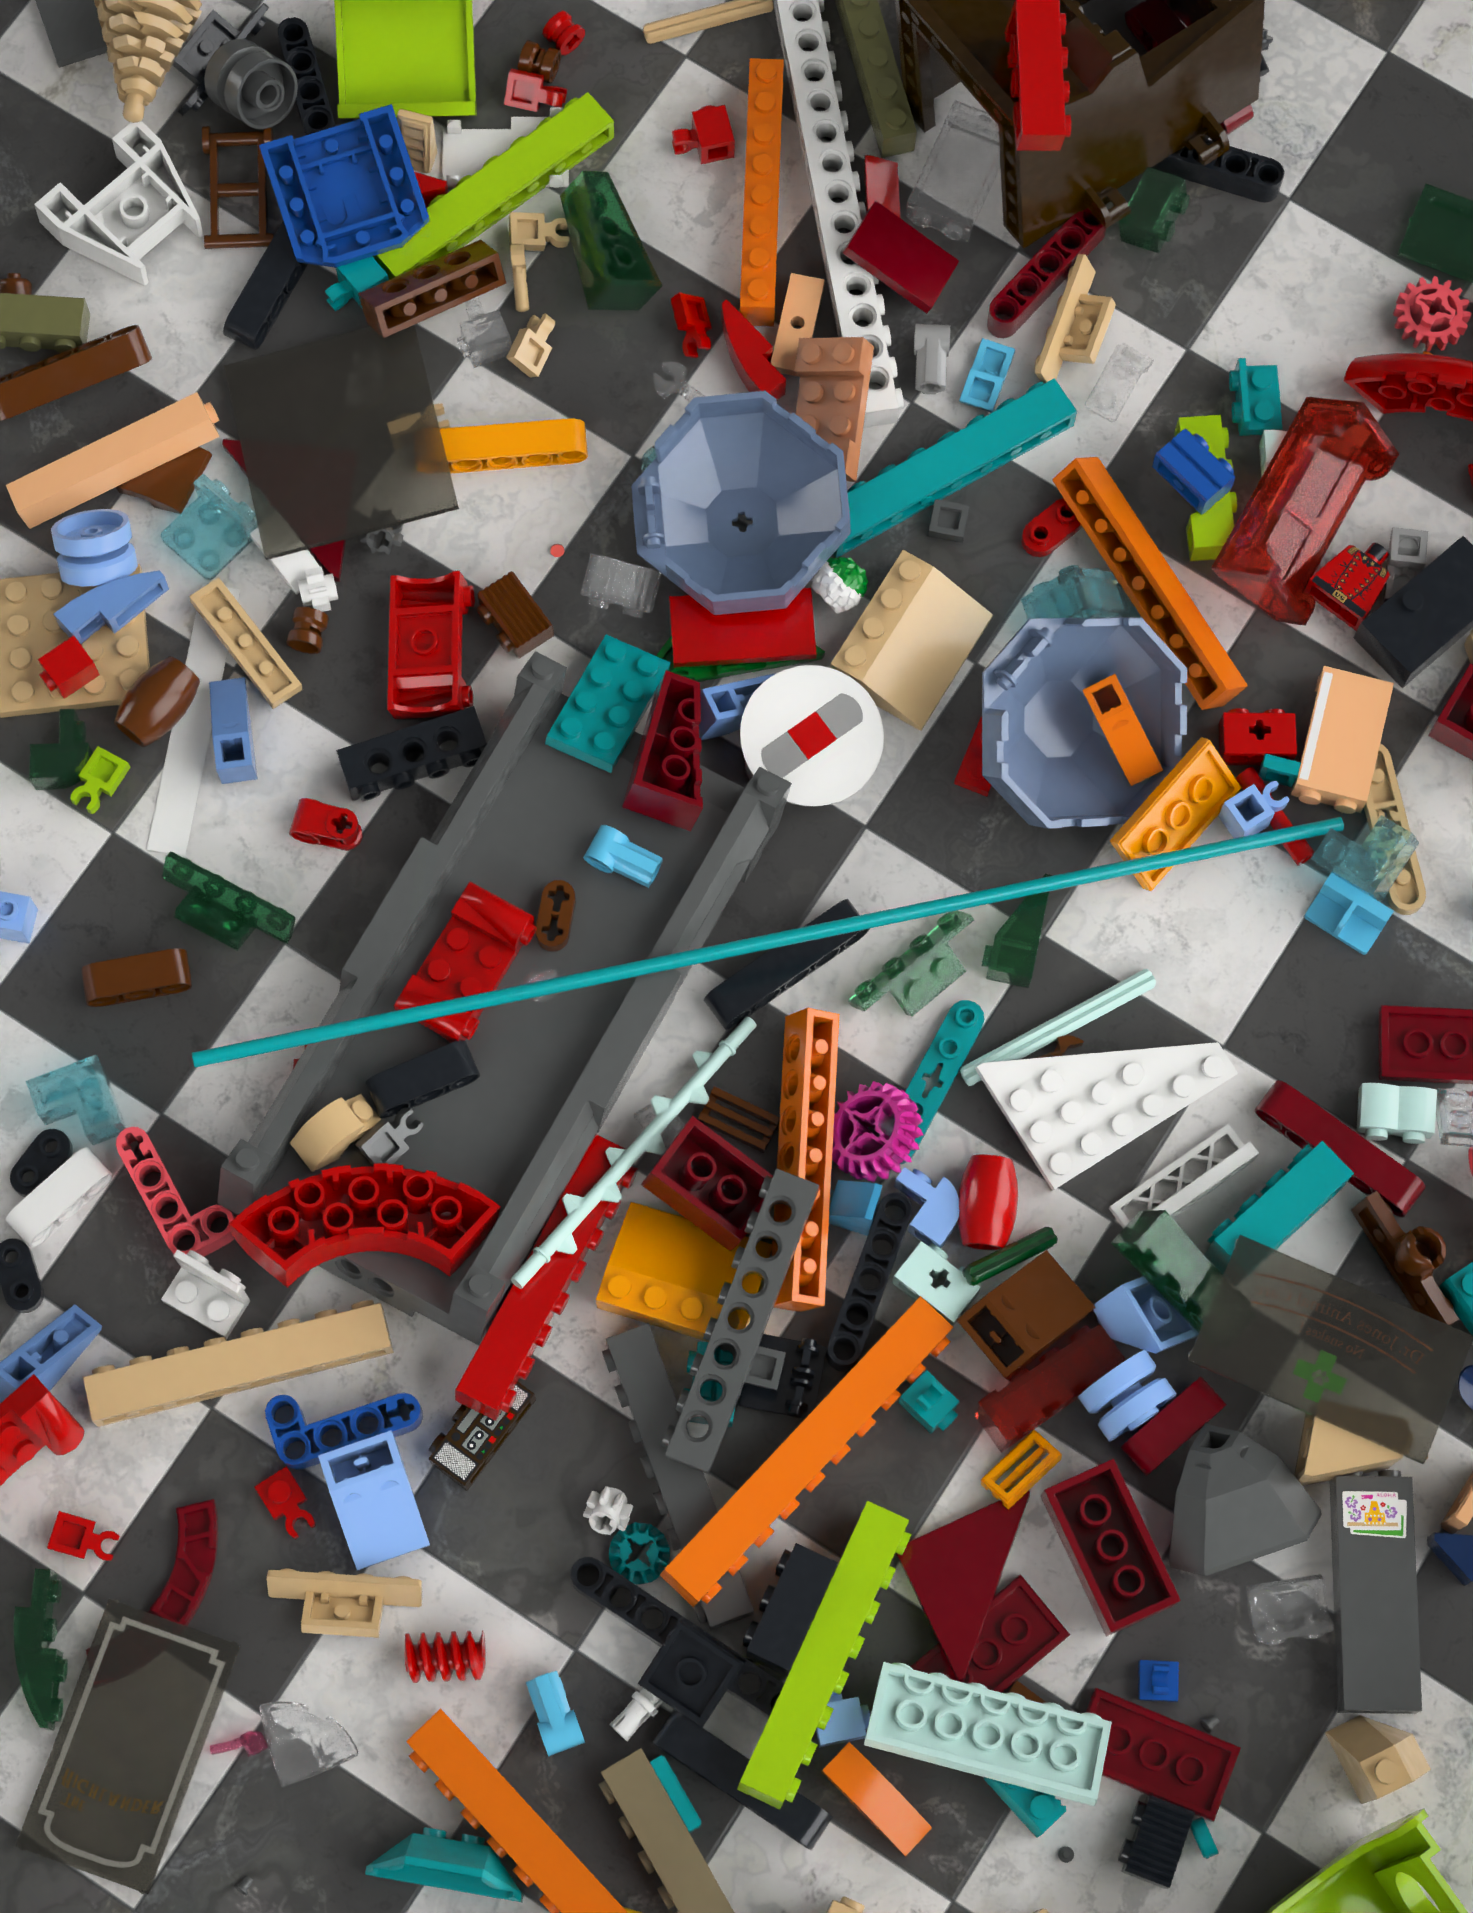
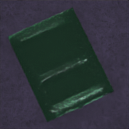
M1425 184L1414 214L1410 217V224L1397 255L1473 283V200Z

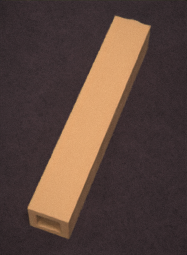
M196 392L7 484L6 487L17 513L28 528L31 529L220 437L214 423L220 420L211 402L204 404Z

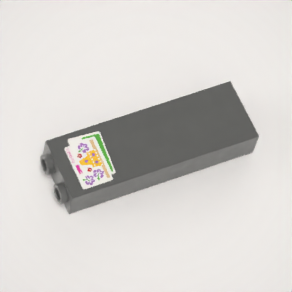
M1381 1470L1378 1471V1476H1363V1471L1335 1476L1329 1481L1338 1713L1416 1714L1422 1711L1412 1477H1401V1471Z

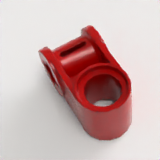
M301 798L298 802L289 835L304 843L320 844L349 851L355 849L360 844L363 832L353 811L347 808L324 804L314 799Z

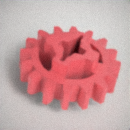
M1434 276L1431 284H1427L1426 280L1421 277L1416 286L1409 283L1404 293L1400 292L1396 301L1398 305H1396L1393 316L1399 317L1395 323V328L1405 329L1401 338L1406 340L1412 337L1414 339V348H1417L1420 343H1424L1426 351L1430 352L1432 346L1437 344L1438 348L1443 351L1448 342L1455 345L1460 335L1465 334L1468 327L1466 323H1468L1471 317V312L1465 310L1470 302L1468 299H1459L1463 290L1458 288L1452 291L1450 289V280H1447L1444 285H1440L1438 277Z

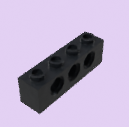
M472 706L338 749L336 752L352 801L356 799L366 801L378 797L381 791L408 788L415 783V780L428 776L432 779L442 777L449 773L450 769L462 765L464 767H473L486 747L487 742L475 707ZM448 740L458 743L456 748L450 751H444L439 748L443 742ZM413 751L423 754V757L416 762H409L405 759ZM384 762L389 765L388 769L382 773L371 771V768L376 763Z

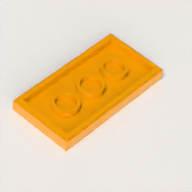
M1201 737L1111 838V844L1123 861L1190 848L1219 815L1224 802L1234 797L1241 790V786L1209 739ZM1173 866L1133 875L1143 889L1152 891Z

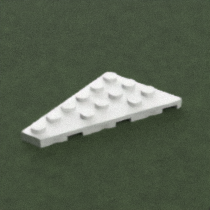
M1218 1042L986 1062L975 1068L1052 1191L1238 1074Z

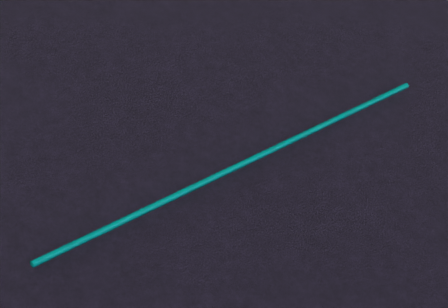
M1341 817L192 1052L194 1068L1340 832L1344 830V822Z

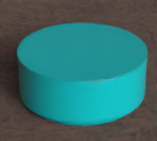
M1200 1817L1193 1820L1190 1829L1203 1858L1208 1859L1219 1854L1204 1818Z

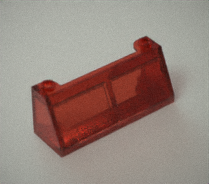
M1306 397L1211 567L1219 578L1278 622L1306 626L1315 609L1314 598L1309 593L1304 592L1309 579L1318 568L1365 480L1374 481L1385 477L1399 456V452L1364 402Z

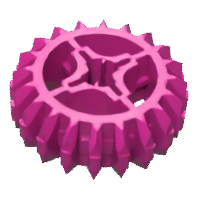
M874 1081L870 1088L859 1084L857 1094L853 1091H847L848 1100L846 1102L836 1101L839 1110L837 1113H834L832 1160L837 1163L840 1170L846 1174L849 1173L857 1180L865 1178L868 1181L875 1182L878 1176L888 1180L891 1169L894 1172L901 1173L900 1163L903 1161L912 1162L908 1154L911 1150H919V1146L914 1140L923 1136L922 1130L918 1127L923 1120L921 1115L917 1113L919 1108L916 1103L902 1089L899 1090L894 1085L888 1083L883 1086L881 1083ZM871 1126L880 1136H875L868 1127Z

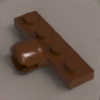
M1378 1191L1365 1197L1351 1209V1212L1431 1337H1434L1459 1320L1454 1312L1451 1301L1443 1295L1432 1274L1444 1262L1446 1257V1244L1443 1237L1437 1231L1424 1226H1418L1412 1231L1410 1230L1408 1233H1405L1395 1220L1390 1206L1383 1201Z

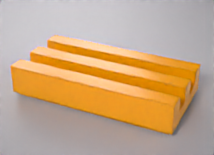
M1033 1430L981 1479V1485L986 1490L989 1489L992 1495L997 1500L1000 1499L1009 1510L1062 1459V1455L1038 1432ZM1036 1443L1040 1446L1026 1460L1019 1464L999 1485L995 1483ZM1047 1453L1049 1454L1030 1473H1028L1012 1490L1006 1493V1491L1010 1489L1025 1473H1027L1043 1456H1045Z

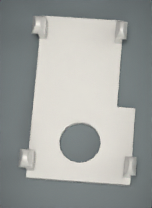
M550 107V117H554L561 112L563 107ZM511 117V129H462L461 120H447V129H443L442 180L447 181L448 188H455L459 180L467 175L472 176L489 158L496 155L500 156L510 148L517 138L529 135L547 117ZM569 169L561 175H549V184L546 187H569Z

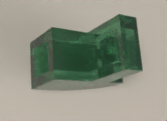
M60 709L59 743L30 744L29 779L36 790L65 789L81 781L79 774L93 754L89 743L85 742V722L80 721L75 709Z

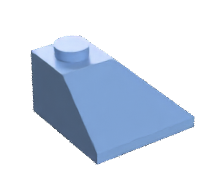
M1162 1270L1124 1283L1093 1304L1096 1307L1093 1311L1097 1316L1098 1323L1106 1331L1110 1339L1155 1354L1195 1338L1200 1334Z

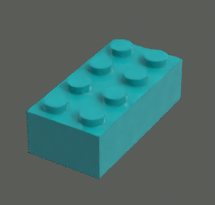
M1323 1141L1315 1148H1312L1309 1144L1306 1145L1287 1166L1289 1170L1287 1173L1280 1169L1267 1181L1266 1186L1260 1191L1261 1197L1254 1193L1239 1207L1240 1210L1233 1216L1236 1220L1234 1222L1229 1218L1224 1220L1207 1240L1210 1247L1204 1255L1234 1287H1237L1341 1191L1354 1174Z

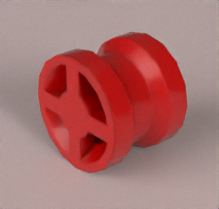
M560 11L549 19L542 35L547 41L556 44V49L561 50V55H567L580 45L586 32L581 25L572 22V17L567 11Z

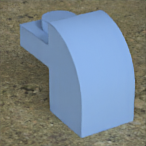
M904 1167L897 1176L894 1187L922 1206L909 1224L908 1232L927 1246L933 1243L942 1248L954 1231L958 1220L960 1202L957 1191L944 1176L936 1188L930 1185L932 1180L923 1172L917 1169L911 1172Z

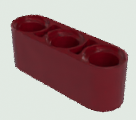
M1201 1376L1120 1448L1144 1475L1148 1476L1227 1404Z

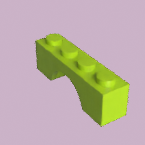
M1221 415L1178 418L1174 432L1175 436L1185 428L1192 435L1199 434L1207 442L1210 453L1217 459L1223 458L1226 460L1225 448L1229 447V433L1227 427H1222ZM1226 460L1233 468L1232 460ZM1229 491L1204 514L1201 515L1197 511L1190 515L1186 527L1190 561L1232 559L1236 546L1241 544L1240 525L1234 524L1233 513L1237 512L1235 492Z

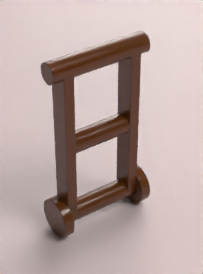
M202 126L204 154H210L211 235H204L205 249L268 247L273 239L274 233L267 232V171L259 147L260 144L273 141L272 127L264 129V131L211 133L210 126ZM258 145V182L219 183L218 147ZM259 196V233L219 235L220 197Z

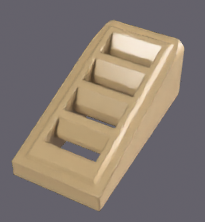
M399 109L397 121L413 170L428 174L432 170L437 155L433 118Z

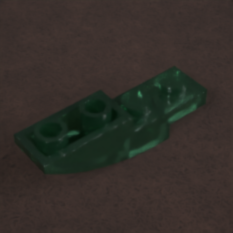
M35 1568L31 1607L15 1606L14 1651L20 1683L30 1711L40 1728L54 1731L55 1722H61L63 1715V1698H58L60 1682L65 1683L68 1673V1660L63 1659L64 1652L49 1648V1642H54L57 1634V1619H52L54 1603H59L61 1598L62 1582L57 1580V1573L51 1569Z

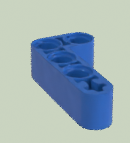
M399 1393L308 1425L303 1411L291 1396L277 1395L268 1402L265 1409L267 1423L277 1454L282 1462L293 1470H302L320 1464L318 1455L390 1430L395 1437L416 1430L423 1420V1410L418 1400L408 1393ZM407 1405L409 1410H413L409 1413L410 1419L407 1421H403L401 1416H396L400 1414V1406ZM282 1406L294 1408L293 1418L289 1422L281 1424L275 1421V1414ZM385 1410L389 1417H392L389 1419L392 1427L387 1428V1423L381 1414ZM370 1416L378 1419L379 1424L375 1432L363 1434L359 1431V1424L362 1419ZM330 1429H337L342 1432L339 1444L333 1447L325 1446L322 1440L324 1434ZM293 1442H303L306 1449L302 1457L294 1460L289 1459L286 1455L288 1446Z

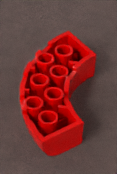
M1420 353L1378 354L1356 357L1349 364L1345 373L1344 382L1383 414L1394 412L1425 413L1426 407H1431L1438 411H1447V416L1473 421V361Z
M374 1163V1166L351 1168L350 1165L321 1170V1174L313 1175L303 1180H299V1178L288 1182V1186L267 1196L265 1194L229 1223V1228L242 1249L287 1288L300 1276L323 1262L339 1256L366 1251H384L411 1256L438 1268L450 1277L486 1238L499 1216L501 1206L480 1191L462 1182L458 1184L437 1176V1172L426 1170V1172L405 1169L404 1165Z

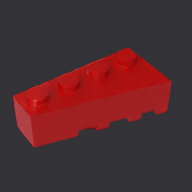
M1015 0L1005 29V41L1010 42L1007 54L1008 68H1013L1010 83L1011 97L1019 99V102H1014L1013 106L1016 151H1060L1065 137H1070L1071 116L1065 115V103L1069 102L1070 85L1069 81L1063 80V69H1067L1068 49L1067 47H1062L1061 35H1065L1066 14L1060 13V0Z

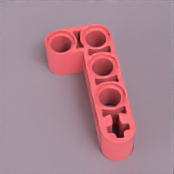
M128 1127L119 1133L116 1138L117 1151L173 1255L178 1250L177 1243L179 1239L186 1235L195 1237V1243L189 1250H193L203 1257L235 1239L229 1228V1223L235 1217L225 1207L213 1205L191 1216L154 1144L144 1130L139 1127ZM135 1141L138 1142L139 1148L146 1158L140 1162L130 1145ZM153 1171L161 1173V1179L156 1185L151 1187L143 1185L144 1178L148 1173ZM175 1203L178 1205V1211L173 1217L168 1219L160 1217V1211L166 1204ZM216 1218H227L229 1220L228 1226L223 1232L214 1233L210 1230L211 1224ZM189 1250L181 1251V1252H183V1253H185V1254L187 1255V1253L189 1252Z

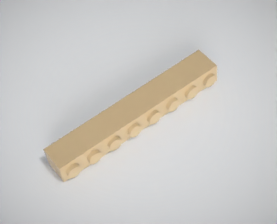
M373 1300L361 1301L351 1305L352 1310L337 1313L335 1309L325 1310L316 1313L313 1320L300 1323V1319H289L278 1323L277 1329L263 1332V1328H253L241 1332V1338L226 1341L225 1337L213 1338L203 1343L204 1347L189 1350L188 1346L177 1347L168 1350L165 1357L152 1360V1356H141L131 1359L129 1366L115 1369L114 1365L97 1367L92 1370L93 1375L83 1377L92 1422L101 1427L392 1354L394 1351L384 1309L381 1303L374 1304Z

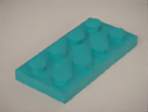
M606 634L548 732L545 744L612 773L651 704L665 671H669L671 663Z

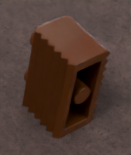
M510 571L495 583H491L490 586L478 592L480 606L476 610L487 626L492 623L497 631H499L496 637L507 653L513 651L516 657L520 659L554 637L553 625L513 571Z

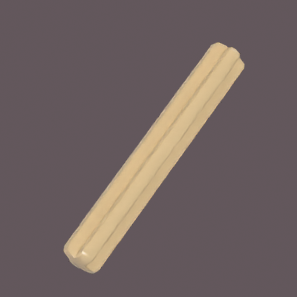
M733 0L647 23L643 26V33L647 43L652 44L771 12L774 8L773 0Z

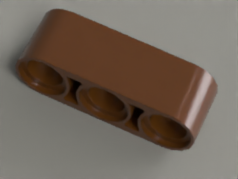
M174 948L100 961L85 965L81 969L86 1005L90 1007H103L176 994L192 988L188 955L185 949Z

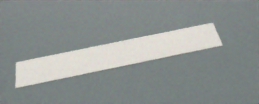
M228 588L238 601L240 589ZM196 611L185 665L199 678L200 684L188 710L171 730L146 849L183 856L186 855L212 730L209 682L222 680L228 652L198 611Z

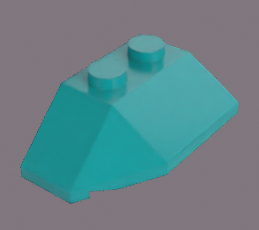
M424 1827L422 1834L412 1833L366 1866L365 1875L523 1903L524 1894L496 1852L490 1846H484L485 1838L462 1834L461 1841L445 1839L447 1831Z

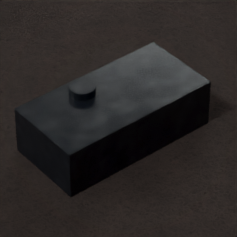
M1462 536L1362 621L1353 638L1401 688H1404L1473 628V545Z

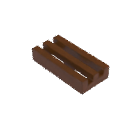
M715 1086L711 1091L708 1103L704 1105L702 1112L698 1116V1120L704 1125L762 1153L765 1152L779 1124L780 1118ZM717 1099L768 1123V1128L717 1104ZM710 1112L718 1113L764 1136L762 1140H759L709 1116Z

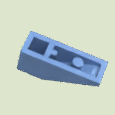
M776 673L702 689L700 691L701 722L699 724V738L706 740L739 730L743 712L750 697L763 682Z
M74 1304L0 1362V1403L33 1374L50 1391L102 1330V1325Z

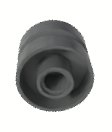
M235 39L223 44L211 57L205 72V89L209 98L228 113L256 129H267L280 123L291 111L297 97L298 83L293 69L286 62L247 39Z

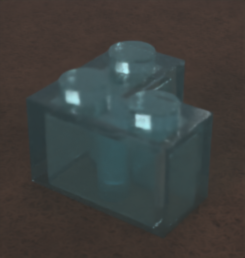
M1071 565L1061 569L1059 576L1051 581L1037 584L1032 588L1033 592L1021 599L1027 619L1120 617L1130 611L1121 585L1112 572L1101 571L1100 568H1080L1078 565Z
M1381 815L1362 846L1330 828L1311 859L1321 870L1328 874L1334 873L1377 901L1382 902L1417 848L1419 841L1412 832Z
M97 1054L26 1081L37 1115L45 1125L78 1113L84 1133L92 1145L117 1137L126 1128L106 1070Z

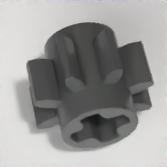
M374 509L371 520L368 518H363L360 528L364 532H362L360 542H367L371 548V553L385 551L389 555L392 543L401 546L404 536L399 532L402 531L404 522L397 521L393 516L392 510L389 512H379L377 509Z

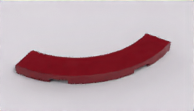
M214 1499L176 1508L178 1543L174 1568L169 1581H167L150 1611L139 1622L180 1636L194 1617L204 1599L216 1562L218 1517ZM134 1626L130 1627L109 1641L93 1688L96 1689L117 1682L134 1674L155 1660L174 1641ZM102 1644L86 1649L90 1674Z

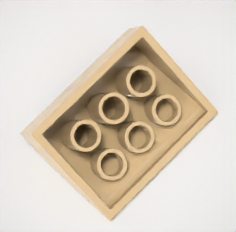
M902 550L834 657L830 668L838 670L857 681L869 693L877 707L922 731L989 624L993 614L934 566Z

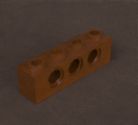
M480 239L360 292L358 296L367 324L385 338L507 283L498 252Z

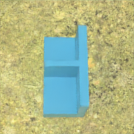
M1331 872L1304 917L1354 950L1366 955L1394 910Z

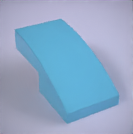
M982 338L959 402L993 413L1012 363L1015 349Z

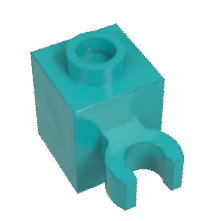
M373 257L336 267L340 283H335L325 290V294L329 297L327 302L334 311H337L353 297L362 308L358 293L388 281V274Z
M926 1370L900 1396L898 1403L932 1434L938 1427L944 1431L958 1417L954 1410L958 1407L960 1401Z

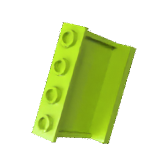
M334 0L339 104H337L338 119H359V114L390 104L393 106L396 118L399 109L431 117L477 116L472 0Z

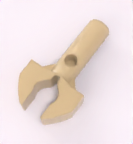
M524 244L510 245L515 307L519 312H526L529 310V297L526 282Z

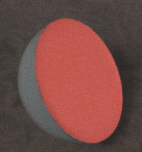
M554 544L550 552L554 557H561L565 550L561 544Z

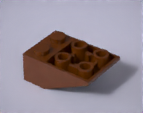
M1046 1250L986 1294L960 1316L957 1322L1003 1377L1010 1381L1096 1307Z

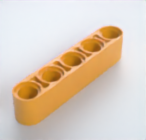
M556 419L422 430L414 435L416 470L425 475L575 464L586 460L588 457L585 423L580 419Z

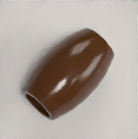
M172 656L161 660L143 673L128 690L118 708L114 724L124 735L139 746L146 747L169 732L184 716L196 695L200 684L199 678L185 664Z

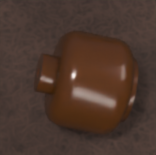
M8 273L7 278L0 280V293L32 295V284L28 279L21 278L20 273Z

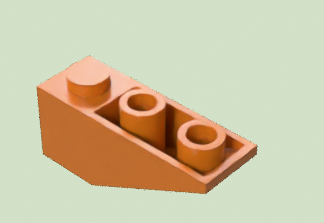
M1116 674L1083 689L1082 691L1130 786L1163 771Z

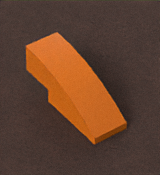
M850 1742L821 1771L849 1799V1802L905 1857L932 1829L918 1811Z

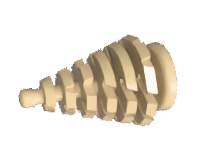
M94 0L102 28L103 40L107 45L108 61L113 63L114 82L117 84L118 97L125 103L123 108L125 120L138 123L144 118V106H148L154 100L156 90L164 82L165 75L170 71L174 58L178 56L183 43L186 41L202 12L199 10L202 6L200 0Z

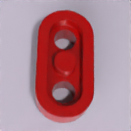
M1064 498L1055 501L1025 526L1021 542L1028 554L1035 557L1047 556L1080 530L1082 525ZM1069 511L1073 516L1065 518L1061 515V512ZM1043 532L1046 538L1038 539L1034 533Z

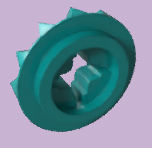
M634 1522L627 1525L625 1531L619 1530L610 1542L609 1560L611 1567L634 1584H647L656 1580L669 1563L670 1547L664 1534L651 1524ZM629 1540L640 1547L645 1544L648 1545L650 1542L653 1543L646 1552L648 1562L651 1564L649 1567L639 1559L626 1564L633 1553L631 1544L628 1542Z

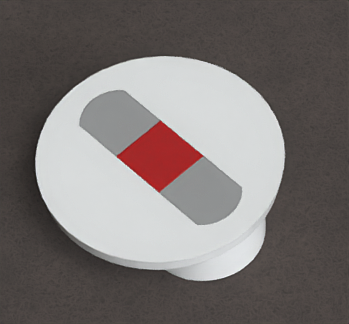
M803 665L776 673L755 690L743 712L740 742L745 758L746 773L749 780H751L760 766L791 782L786 802L808 807L825 806L850 797L869 781L882 756L884 729L875 702L857 681L829 667Z

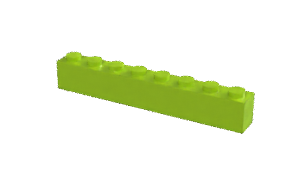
M589 92L580 98L571 99L561 112L554 117H547L542 120L536 130L526 137L521 136L517 138L510 148L500 156L496 155L489 158L475 174L463 177L454 189L445 195L441 194L435 197L426 208L430 221L403 247L375 255L373 258L388 274L390 280L464 247L543 190L549 184V175L563 174L614 138V120Z
M870 1501L866 1502L737 1790L779 1810L784 1800L793 1802L802 1781L795 1778L801 1763L809 1766L818 1744L811 1741L816 1728L822 1730L826 1728L834 1710L827 1706L833 1692L841 1694L850 1674L843 1670L848 1657L856 1660L865 1640L864 1637L858 1634L864 1622L872 1624L881 1604L874 1600L880 1587L885 1590L888 1589L896 1571V1568L889 1566L895 1553L903 1555L912 1535L905 1532L909 1519Z

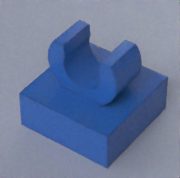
M1139 1660L1138 1700L1178 1702L1179 1662Z

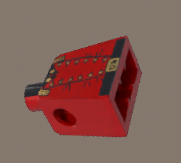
M1372 543L1364 553L1355 546L1349 545L1309 579L1304 593L1357 631L1361 622L1368 617L1390 576V573L1381 566L1389 557V553L1378 543Z

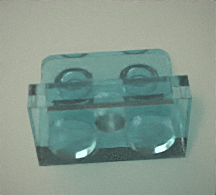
M203 473L193 483L198 498L163 530L161 538L170 549L204 579L212 580L253 541L250 533L257 528L254 519L256 514L245 502H235L230 497L229 489L220 480L215 479L212 481Z

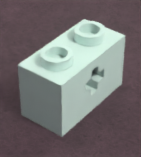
M921 1241L896 1272L892 1283L914 1301L921 1296L954 1326L957 1319L963 1315L978 1296L981 1287L978 1284L975 1286L969 1285L962 1273L965 1267L961 1266L957 1269L947 1261L949 1256L940 1247L933 1243L927 1246ZM945 1277L944 1286L940 1285L937 1289L931 1286L933 1278Z

